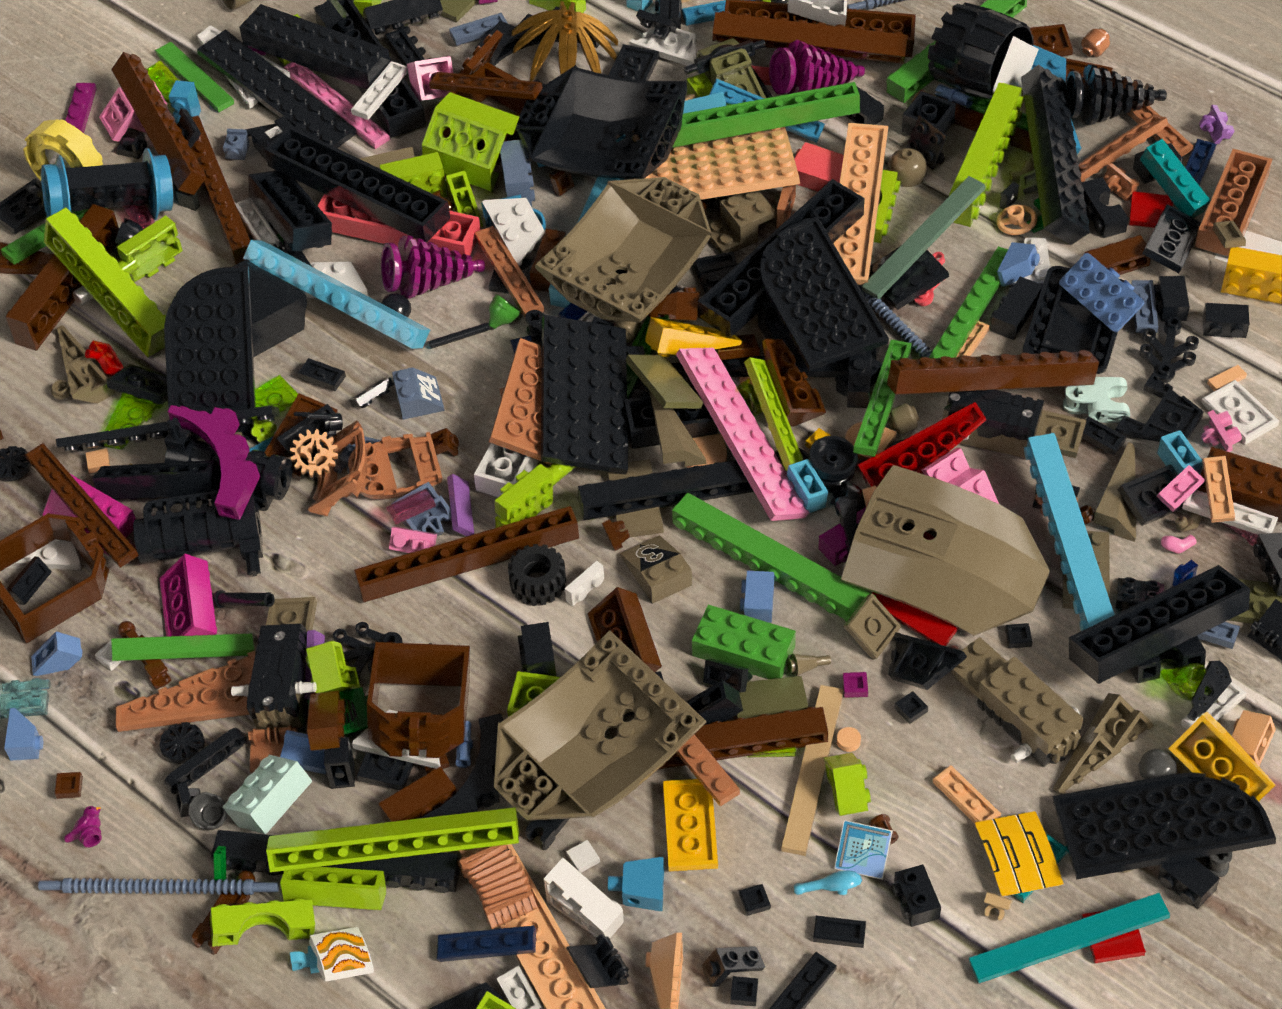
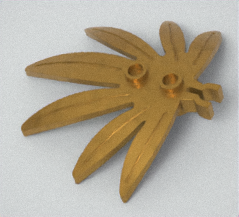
M564 1L560 2V10L544 11L527 18L513 29L511 35L514 36L532 27L513 48L514 54L550 27L535 53L529 81H533L553 47L557 34H559L558 58L560 75L576 64V35L579 38L591 71L601 73L596 49L587 32L605 49L614 61L617 55L604 36L617 46L618 39L598 19L585 13L575 12L574 2H571L569 10H566Z

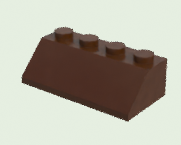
M616 587L587 613L597 642L610 630L651 670L656 672L662 667L637 593Z

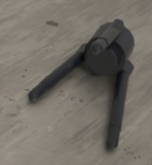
M293 413L294 416L322 420L323 429L328 430L327 437L336 436V431H340L343 428L341 413Z

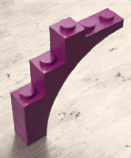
M171 405L168 410L170 420L178 418L181 428L190 430L200 436L213 448L220 459L221 481L215 500L218 514L240 520L260 478V474L256 464L245 460L250 449L246 438L235 434L240 425L236 413L227 408L215 407L212 414H209L206 411H195L184 406L177 407Z

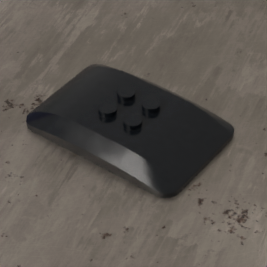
M1052 266L1047 271L1023 345V353L1040 354L1041 352L1060 353L1061 351L1079 352L1080 350H1086L1091 352L1099 361L1096 374H1101L1108 367L1118 332H1113L1059 284L1060 279L1071 268Z

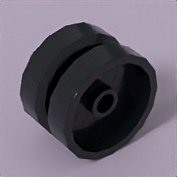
M825 436L816 440L812 444L808 456L810 463L828 490V493L838 491L843 481H853L858 460L857 453H853V444L838 436Z

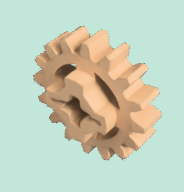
M318 429L315 430L314 434L307 430V436L305 437L300 433V441L293 440V445L296 448H290V453L295 454L291 457V461L297 462L294 465L295 469L302 468V475L309 472L310 478H313L314 473H317L319 477H322V471L330 473L329 466L335 467L336 464L333 459H338V454L334 453L338 450L337 445H332L334 442L333 437L327 439V432L319 435ZM320 441L323 442L329 450H327V448H322V446L320 445ZM316 446L318 453L315 455L314 461H312L311 453H313ZM300 457L306 459L308 461V465L304 464ZM322 461H326V462L323 463L322 465L317 466V465H318L319 463H321Z

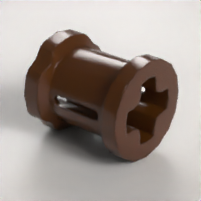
M880 814L869 822L870 826L893 830L889 823L890 817L886 814ZM896 831L892 832L890 845L899 838Z

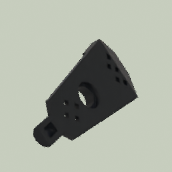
M1220 660L1209 661L1206 667V672L1191 700L1193 707L1187 715L1192 721H1195L1200 713H1206L1232 682L1228 668ZM1205 687L1209 690L1208 695L1205 694Z

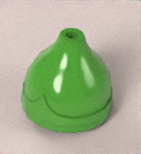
M497 294L492 298L493 300L489 305V325L492 328L496 329L499 326L510 324L519 317L521 311Z

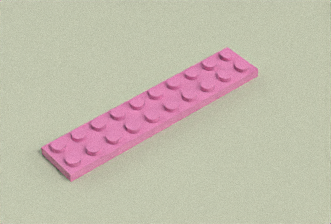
M679 349L676 356L771 521L806 518L810 512L805 509L803 500L798 497L793 483L787 478L784 467L715 349Z

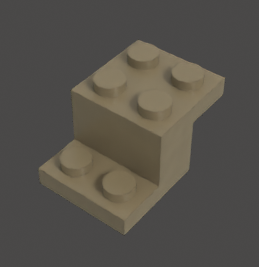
M760 191L740 193L720 201V219L708 223L712 233L709 240L720 254L735 252L757 243L758 225L776 218V211Z

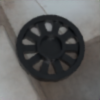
M8 446V448L0 450V457H3L0 458L1 481L18 480L30 471L32 465L25 456H22L28 453L26 449Z
M181 722V724L171 725L168 730L164 731L159 744L162 755L168 761L182 764L204 749L205 739L201 729L195 724Z

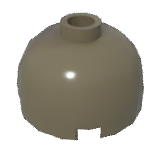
M902 148L895 151L889 158L887 170L898 172L897 180L901 181L902 187H914L921 184L923 178L926 177L927 164L924 156L919 151L912 148Z

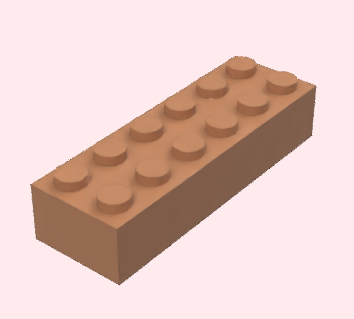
M1232 149L1199 227L1195 247L1229 256L1230 248H1224L1213 231V223L1234 221L1243 236L1245 235L1268 179L1273 159Z

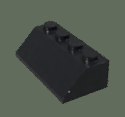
M392 0L364 8L362 16L373 33L375 32V35L386 32L385 29L393 27V30L400 29L406 23H411V25L418 24L424 18H429V20L440 17L439 14L442 13L443 8L440 0Z

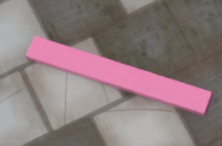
M293 62L282 67L290 72L291 80L355 127L357 135L374 149L390 140V135L371 119L367 120L352 115L351 108L354 105L309 68Z

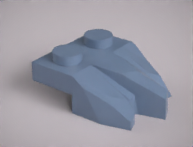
M429 482L391 503V507L402 523L412 530L426 532V528H429L434 534L439 536L444 533L441 521L448 522L452 520L450 507L443 497L436 493Z

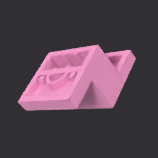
M118 87L99 116L112 140L117 142L125 135L128 128L146 133L122 88ZM161 94V97H162L164 103L167 105V102L165 101L164 97H163L162 94Z
M955 448L922 469L924 475L956 485L999 504L985 470L970 468L961 448Z

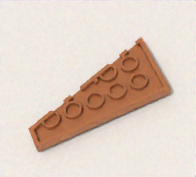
M520 338L489 442L541 461V346Z
M256 652L247 653V657L237 661L236 658L230 660L227 665L218 669L211 668L178 682L179 685L169 689L166 687L159 689V693L147 698L142 696L116 707L117 731L250 715L247 710V697L232 696L231 688L232 686L249 685Z

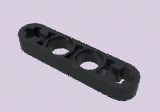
M238 728L230 729L172 771L165 778L164 785L172 794H176L177 784L187 783V786H190L238 751L245 744L246 736Z

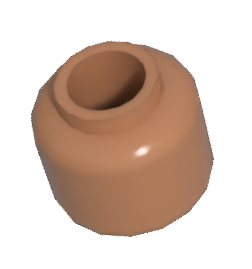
M1101 28L1090 30L1081 41L1083 53L1088 57L1101 56L1110 46L1109 34Z

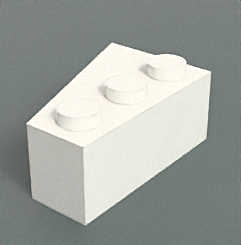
M788 0V12L831 26H845L847 0Z
M564 858L544 878L547 903L597 938L599 935L604 934L611 938L624 923L621 906L615 901H611Z

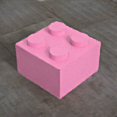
M450 56L407 64L411 89L419 101L444 98L451 92L430 89L429 82L437 72L453 73Z

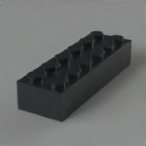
M276 170L248 174V196L293 251H303L309 248H322L326 245H331L332 222L295 179Z

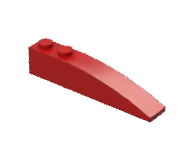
M976 402L884 450L875 457H871L858 464L861 476L869 488L872 486L878 487L893 465L923 474L922 469L949 453L984 423L986 417Z

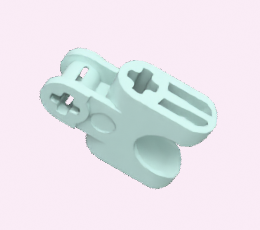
M1095 377L1094 385L1068 386L1065 390L1066 398L1063 400V409L1070 414H1088V417L1100 423H1119L1124 415L1130 417V409L1127 404L1112 401L1110 398L1122 397L1127 391V382L1121 377Z

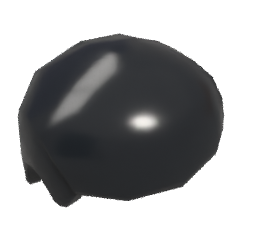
M389 294L381 302V304L406 317H409L411 314V303L401 294Z

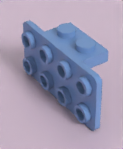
M1085 253L1059 281V284L1113 332H1118L1144 305V300L1133 291L1135 288L1127 280L1122 282L1118 279L1120 275L1113 268L1108 270L1089 253Z

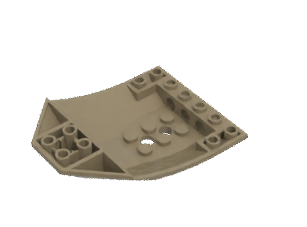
M665 177L608 181L604 190L581 220L535 265V268L569 302L604 320L641 322L687 273L701 254L712 233L699 194ZM622 269L627 273L617 274L616 270Z
M893 465L873 492L856 529L841 582L912 606L975 636L1033 612L1050 570L1022 517L1002 505L971 491ZM906 523H912L914 528L910 531H905L902 529V526ZM927 530H934L937 533L936 537L932 540L925 539L923 534Z
M609 630L573 667L520 710L502 722H498L494 788L513 807H516V810L526 820L595 817L617 804L655 773L706 723V720ZM634 712L635 715L632 721H623L626 713ZM610 727L617 729V735L613 739L605 738V731Z

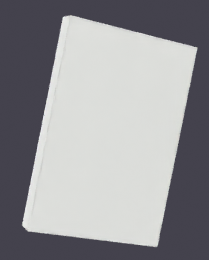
M1236 380L1205 396L1201 401L1204 407L1209 411L1214 410L1216 414L1228 411L1232 424L1226 428L1237 427L1242 437L1240 441L1244 445L1272 430L1279 424V420Z

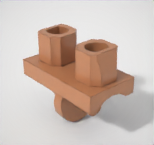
M1113 163L1107 165V171L1103 179L1111 192L1114 191L1124 201H1128L1133 191H1137L1140 183L1136 179L1129 178L1123 168H1117Z

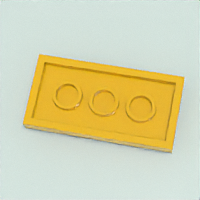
M698 779L663 781L669 872L718 869L713 797Z

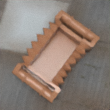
M507 845L491 846L484 850L479 849L477 853L472 852L468 857L463 856L461 860L457 861L464 878H468L469 884H472L473 889H476L477 895H479L480 901H482L486 921L491 929L506 925L507 922L523 915L526 916L527 913L538 909L528 877L525 875V870H522L521 862L517 863L516 855L512 856V850H507Z

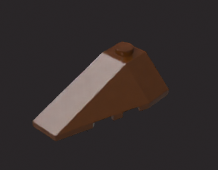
M683 287V290L671 292L648 316L659 318L669 315V319L697 321L699 318L698 300L701 297V291H696V287Z
M764 339L762 342L765 362L790 426H797L824 415L826 410L819 392L816 388H811L806 380L808 376L805 372L801 373L795 364L796 359L782 339Z

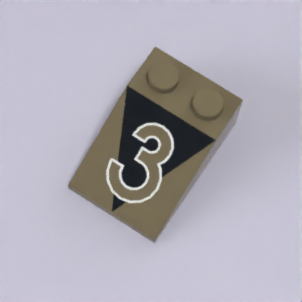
M660 535L620 553L621 558L652 604L692 586V569L681 553Z

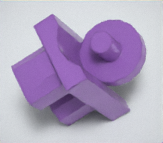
M1211 105L1208 115L1202 116L1199 126L1201 130L1209 132L1215 144H1220L1222 139H1230L1235 130L1233 126L1226 125L1228 121L1226 112H1220L1217 105Z

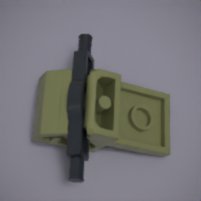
M732 38L698 50L697 59H694V64L684 67V72L686 75L695 71L699 74L705 73L713 85L716 79H719L766 98L751 68L752 61L750 59V56L755 55V50L766 47L765 41L762 39L753 43L748 40L738 43Z

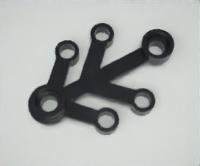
M1170 317L1165 321L1164 332L1167 334L1165 347L1156 338L1155 330L1147 328L1143 331L1142 339L1149 344L1141 345L1139 355L1154 367L1153 372L1160 376L1159 380L1163 383L1170 382L1175 377L1176 371L1186 366H1192L1196 361V354L1189 350H1196L1198 348L1199 339L1197 337L1188 336L1185 343L1173 348L1175 336L1180 334L1182 323L1177 317ZM1153 348L1162 357V363L1152 354ZM1183 354V359L1170 364L1171 359Z
M359 622L355 626L356 634L360 638L367 637L376 642L394 641L393 643H403L402 637L396 632L382 634L370 629L366 622ZM361 628H366L363 632L359 631ZM337 629L333 632L334 641L354 648L353 650L343 652L345 662L357 659L351 667H356L359 680L362 669L374 651L365 648L367 643L348 636L344 629ZM338 635H344L342 638H337ZM373 660L369 661L368 663V670L370 674L372 671Z

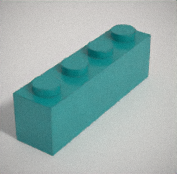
M1161 139L1146 147L1140 159L1179 211L1192 218L1204 213L1211 200L1165 141Z

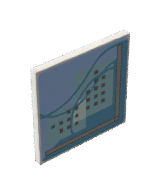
M844 820L834 869L841 871L850 870L859 875L883 880L893 830Z

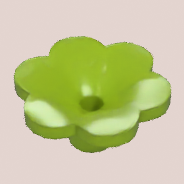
M254 420L251 435L256 437L257 442L261 443L274 436L277 426L272 422L262 423V421Z

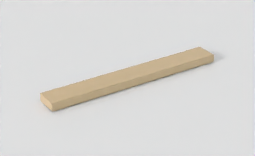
M820 685L815 707H823L828 727V742L806 745L781 847L782 852L806 856L826 771L824 757H829L844 689Z

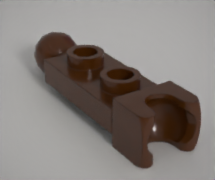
M123 621L118 626L117 632L122 638L144 637L136 633V627L130 621ZM161 659L141 660L145 666L148 679L155 689L162 688L172 681L167 673L168 669Z
M247 870L240 872L236 878V882L239 879L243 882L246 879H253L255 882L254 874ZM222 892L213 907L222 904L229 906L242 905L249 901L250 895H245L243 892L241 895L237 892L234 895L230 892L225 895ZM209 912L204 921L199 923L192 934V942L199 948L205 941H208L211 953L215 955L221 946L212 947Z

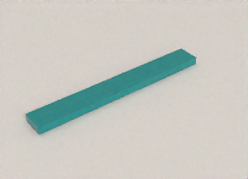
M1156 893L970 957L969 963L980 984L1169 919L1170 913L1160 893Z

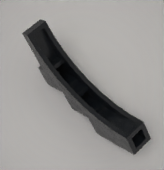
M556 6L553 10H560V8ZM527 14L521 22L533 15ZM499 21L475 49L479 45L481 47L484 45L483 41L489 34L493 35L497 30L500 31L503 36L489 62L495 66L502 59L513 53V48L532 27L511 36L513 29L516 27ZM550 27L543 31L541 34H539L537 37L532 39L526 45H524L521 49L540 44L542 38L550 29ZM587 32L594 47L597 48L600 44ZM557 34L555 42H559V34Z
M502 713L478 719L481 733L480 750L475 766L467 781L441 807L420 818L479 812L478 808L490 807L500 802L499 793L494 788L498 722L503 721Z

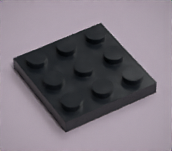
M898 248L870 265L869 278ZM926 250L885 292L884 296L899 310L950 276L941 263Z

